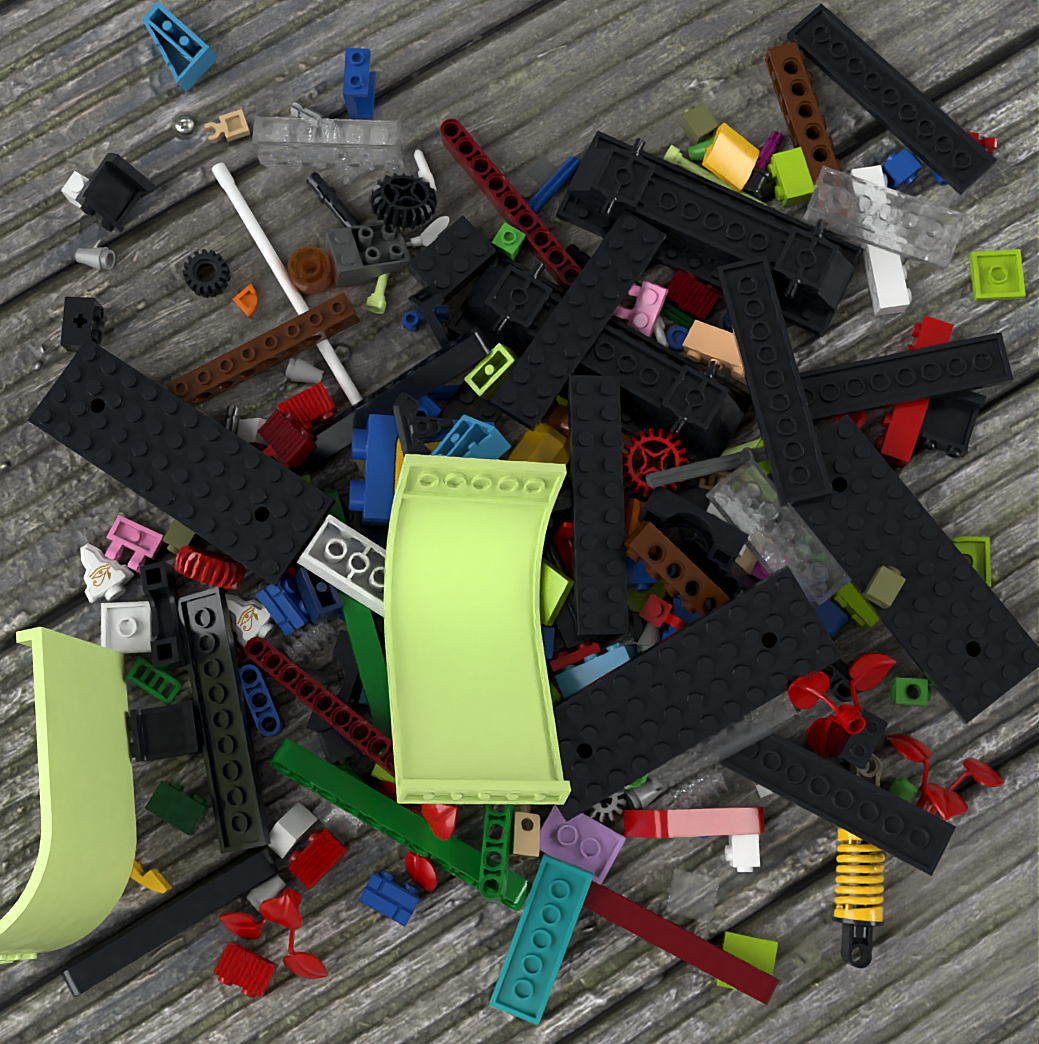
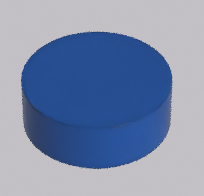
M683 326L672 327L666 336L669 344L668 347L675 352L684 351L682 344L689 330Z

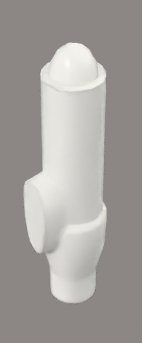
M417 149L415 150L414 157L419 167V178L423 177V182H429L430 187L435 189L436 192L435 181L424 154Z
M659 316L653 332L657 342L668 348L669 344L663 331L665 325L661 316Z

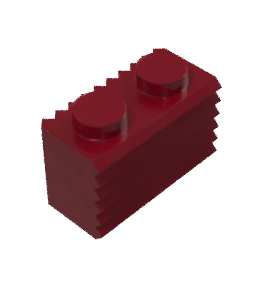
M678 270L666 287L669 290L665 300L701 322L706 321L720 298L714 287L708 284L704 286L702 283H699L696 276L689 271L682 272V270Z
M276 409L258 429L257 433L272 446V449L275 450L284 462L299 468L300 464H303L304 460L310 456V453L317 448V445L311 440L314 436L305 427L302 426L300 428L296 424L298 419L287 410L284 413Z

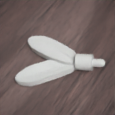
M442 216L436 219L424 230L421 236L410 238L409 242H405L406 247L412 246V248L422 245L425 247L430 245L447 228L449 217Z

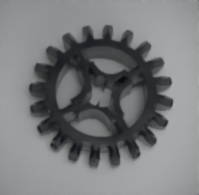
M403 172L402 175L394 173L392 177L385 175L384 179H378L377 184L372 189L370 203L373 214L377 215L378 220H383L385 226L391 224L394 229L402 227L405 230L407 227H410L414 230L416 226L423 228L425 223L430 222L436 212L437 199L435 189L430 187L429 182H423V177L417 179L414 177V174L406 176Z

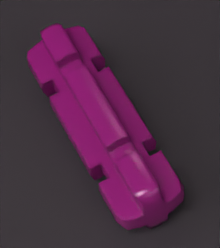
M777 131L771 132L759 153L754 168L766 170L772 155L775 154L783 139L781 133Z

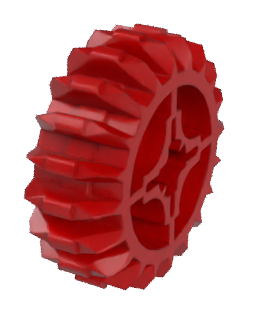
M649 429V437L646 438L644 432L640 431L639 437L641 440L638 441L632 436L630 440L634 444L633 447L629 444H624L623 446L625 450L629 451V454L622 453V459L627 460L626 463H623V469L627 468L628 470L623 472V478L631 477L626 483L628 487L634 483L637 484L634 489L636 494L641 488H644V497H648L649 490H654L655 488L648 487L647 483L640 479L649 473L665 470L663 462L671 453L675 460V467L688 463L687 458H680L681 455L686 453V449L682 448L678 451L676 449L681 444V441L676 440L672 444L670 441L673 438V434L671 433L668 434L666 439L662 438L664 433L662 429L659 430L658 437L654 436L653 429ZM657 443L666 448L658 453H652L644 445ZM636 451H638L644 459V465L637 473H634L632 459ZM648 457L653 460L660 458V462H658L659 470L655 467L647 469L649 464L647 461ZM674 483L662 486L667 489V486H670L673 491L677 489Z
M195 546L181 547L175 559V569L180 574L219 588H239L245 576V566L238 561L218 552Z

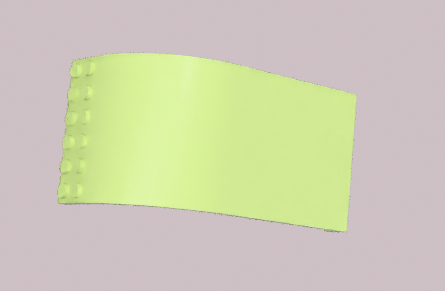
M405 454L391 509L384 573V633L398 804L564 805L571 792L570 781H564L541 633L539 597L545 534L553 506L567 473L565 464Z
M44 627L16 632L17 643L32 647L41 840L36 865L24 892L11 910L0 920V964L13 963L16 960L37 959V953L49 952L69 946L96 929L106 919L121 898L132 872L136 852V815L130 731L127 725L129 714L124 653Z

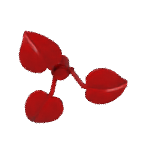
M867 653L852 663L848 673L853 678L850 680L849 686L854 706L845 703L837 707L823 694L829 688L830 680L822 671L817 672L804 680L806 677L815 672H809L805 676H800L789 686L788 697L796 707L811 709L820 698L836 712V716L829 715L828 719L819 718L815 720L806 731L805 738L808 745L820 757L825 759L829 755L844 729L852 735L864 729L866 720L859 713L863 709L859 705L856 689L867 691L878 685L888 670L896 664L894 659L882 653Z
M892 734L885 737V740H888L902 756L913 762H922L924 764L922 783L919 788L922 794L915 806L933 815L938 810L944 821L964 814L968 810V805L963 798L953 792L966 777L973 776L978 783L989 787H999L1005 783L989 765L974 758L964 760L963 766L967 771L947 790L938 784L927 783L930 765L928 759L932 756L931 751L922 742L911 736Z
M380 780V793L397 803L396 784ZM400 804L413 813L422 812L437 838L448 840L453 835L459 808L456 804H422V807L415 809L410 808V804ZM409 851L405 856V867L410 878L420 888L428 892H434L438 884V874L435 866L427 857Z
M284 889L281 896L263 901L259 906V910L264 918L259 922H256L251 915L241 912L225 913L219 916L218 919L232 934L245 940L260 938L262 932L259 928L263 927L268 920L290 929L289 955L283 958L286 968L293 974L307 979H319L328 976L329 973H327L325 965L316 956L307 952L294 951L295 929H299L303 923L298 909L302 896L297 891Z

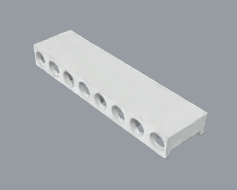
M329 514L297 563L384 617L386 550Z

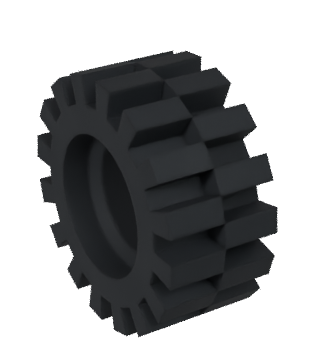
M203 249L202 254L196 251L194 252V258L189 256L187 258L189 263H184L185 270H183V275L187 285L196 295L200 296L202 294L204 298H208L210 294L211 297H216V292L221 294L223 293V287L227 289V281L231 279L229 275L230 269L219 253L216 254L213 250H210L208 253L206 249ZM212 266L216 269V275L211 281L203 282L198 279V272L202 267Z

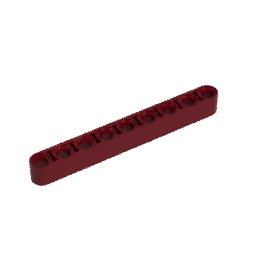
M456 119L445 120L440 127L443 145L506 222L526 234V246L538 261L545 266V269L557 284L568 291L573 283L567 282L565 278L571 275L577 278L582 271L462 124ZM450 131H454L457 133L455 136L451 137L446 135ZM464 149H469L472 151L470 154L466 155L461 153V151ZM479 167H485L487 169L485 172L482 173L476 171V169ZM493 185H500L502 187L498 191L490 189ZM508 203H515L517 205L514 209L505 207ZM523 221H529L532 223V225L529 227H522L520 223ZM538 239H544L545 241H547V243L543 246H539L535 243V241ZM558 257L562 262L560 264H553L550 260Z
M253 637L247 641L244 648L245 654L262 671L395 778L393 742L265 639ZM368 733L367 736L361 740L362 736ZM386 748L385 752L379 755L380 751Z
M593 880L591 881L583 907L768 1005L779 983L777 978Z

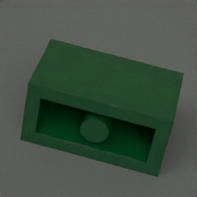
M171 779L170 782L161 781L145 809L185 834L194 835L211 808L205 804L207 800L195 792L190 795L183 791L185 786L174 779Z

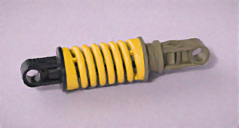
M871 755L868 761L870 767L866 773L850 763L851 773L880 787L881 764L877 756ZM837 827V840L843 843L837 846V851L843 854L838 855L836 860L844 865H838L836 872L844 875L835 877L836 883L843 884V886H836L835 892L843 896H837L834 899L837 909L834 910L832 921L842 924L841 957L843 961L848 965L862 969L867 967L872 960L873 927L884 926L883 907L881 905L884 898L880 895L884 891V887L879 883L884 881V875L881 872L885 870V866L879 862L885 861V855L878 852L882 851L881 849ZM859 947L861 956L859 960L853 961L852 951Z

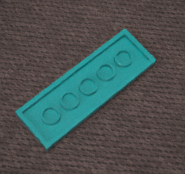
M548 854L543 855L492 994L490 1006L539 1025L594 876L593 872Z

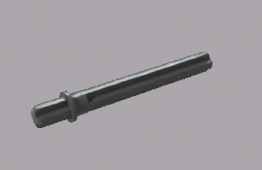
M764 446L755 449L746 447L734 454L649 473L646 475V483L648 487L655 488L746 466L750 468L755 463L767 461Z

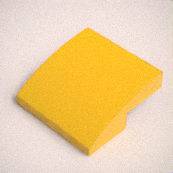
M723 123L717 129L713 144L706 149L702 165L739 193L749 179L760 151L726 123Z

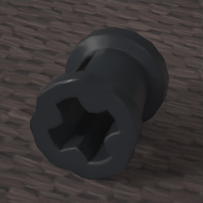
M755 167L751 173V178L744 185L742 191L760 200L763 188L766 184L770 183L772 177L764 169Z

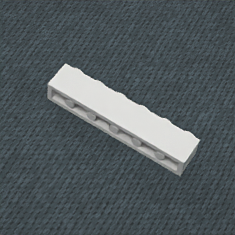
M881 165L852 169L847 181L851 201L856 208L855 220L860 245L864 249L862 255L875 316L904 312L911 303L912 295L910 289L906 288L907 271L900 259L902 247L900 242H897L895 235L897 233V223L895 219H892L891 215L892 199L890 196H887V176L882 172Z

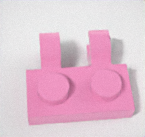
M647 280L643 281L642 286L635 284L628 293L637 297L634 308L630 309L620 305L614 315L629 320L627 325L646 336H651L669 289Z
M118 515L107 535V538L112 543L107 549L105 557L112 560L116 559L119 562L124 547L135 551L127 567L140 574L139 566L145 565L147 557L154 560L163 543L162 539L164 536Z

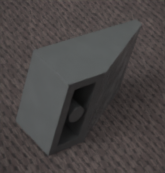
M384 222L326 230L324 250L336 288L365 283L408 265L411 261L400 227L394 229L393 225L385 226Z

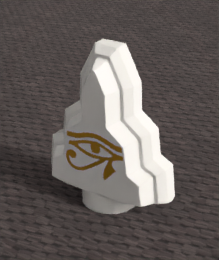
M89 543L81 547V561L86 568L84 580L87 588L85 593L90 603L102 598H106L107 601H113L126 592L123 585L134 576L130 568L126 564L120 565L116 559L106 558L100 549Z
M225 594L231 619V628L238 634L237 641L245 648L247 641L253 637H261L267 640L276 626L272 623L273 618L263 604L254 599L244 601L239 596Z

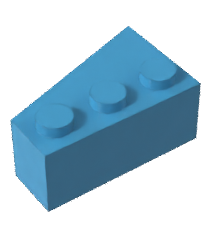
M157 2L142 20L174 75L175 81L187 93L215 62L218 56L160 2Z
M463 415L432 452L431 456L496 460L512 446L494 426Z
M621 642L607 647L608 653L599 656L598 653H594L583 658L585 663L576 666L574 663L562 668V673L556 675L555 678L564 699L637 656L636 644L622 646Z

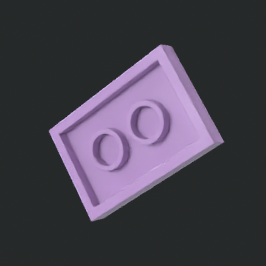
M554 804L540 829L539 850L593 872L592 880L601 885L626 838L583 813L566 822Z

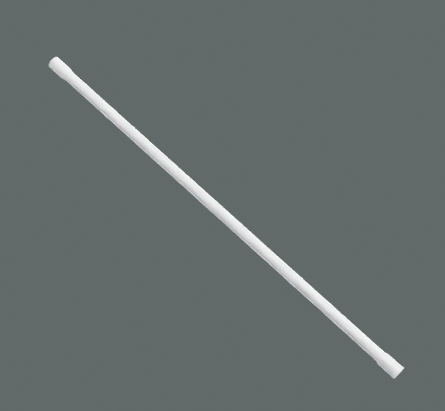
M224 163L216 164L212 168L213 174L221 187L226 191L298 315L310 310L235 185V181ZM325 339L316 344L352 406L362 400L360 393L329 341Z

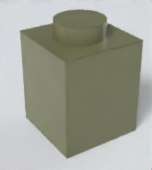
M703 103L696 107L693 105L683 112L680 124L694 145L713 136L715 137L719 127Z
M174 519L162 541L168 544L167 550L177 555L183 546H196L201 536Z
M889 565L886 567L881 566L874 573L862 596L881 608L886 609L892 605L906 579L900 576L901 572L898 569Z

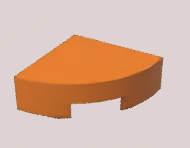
M250 283L232 299L249 319L254 315L258 306L256 290Z

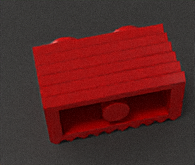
M322 382L277 405L280 411L285 413L288 410L298 419L296 424L300 428L303 426L309 431L313 429V425L319 422L324 424L335 417L334 414L338 412Z
M318 828L308 838L310 844L304 850L299 848L289 858L292 863L287 868L309 890L313 889L349 851L328 828H325L323 831Z
M231 941L228 943L213 973L219 976L218 981L228 986L235 984L242 987L241 992L244 995L255 999L256 996L262 997L265 994L279 965Z

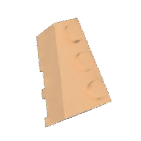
M695 319L682 344L686 356L694 362H701L709 366L711 361H715L713 369L719 363V372L747 385L733 333Z

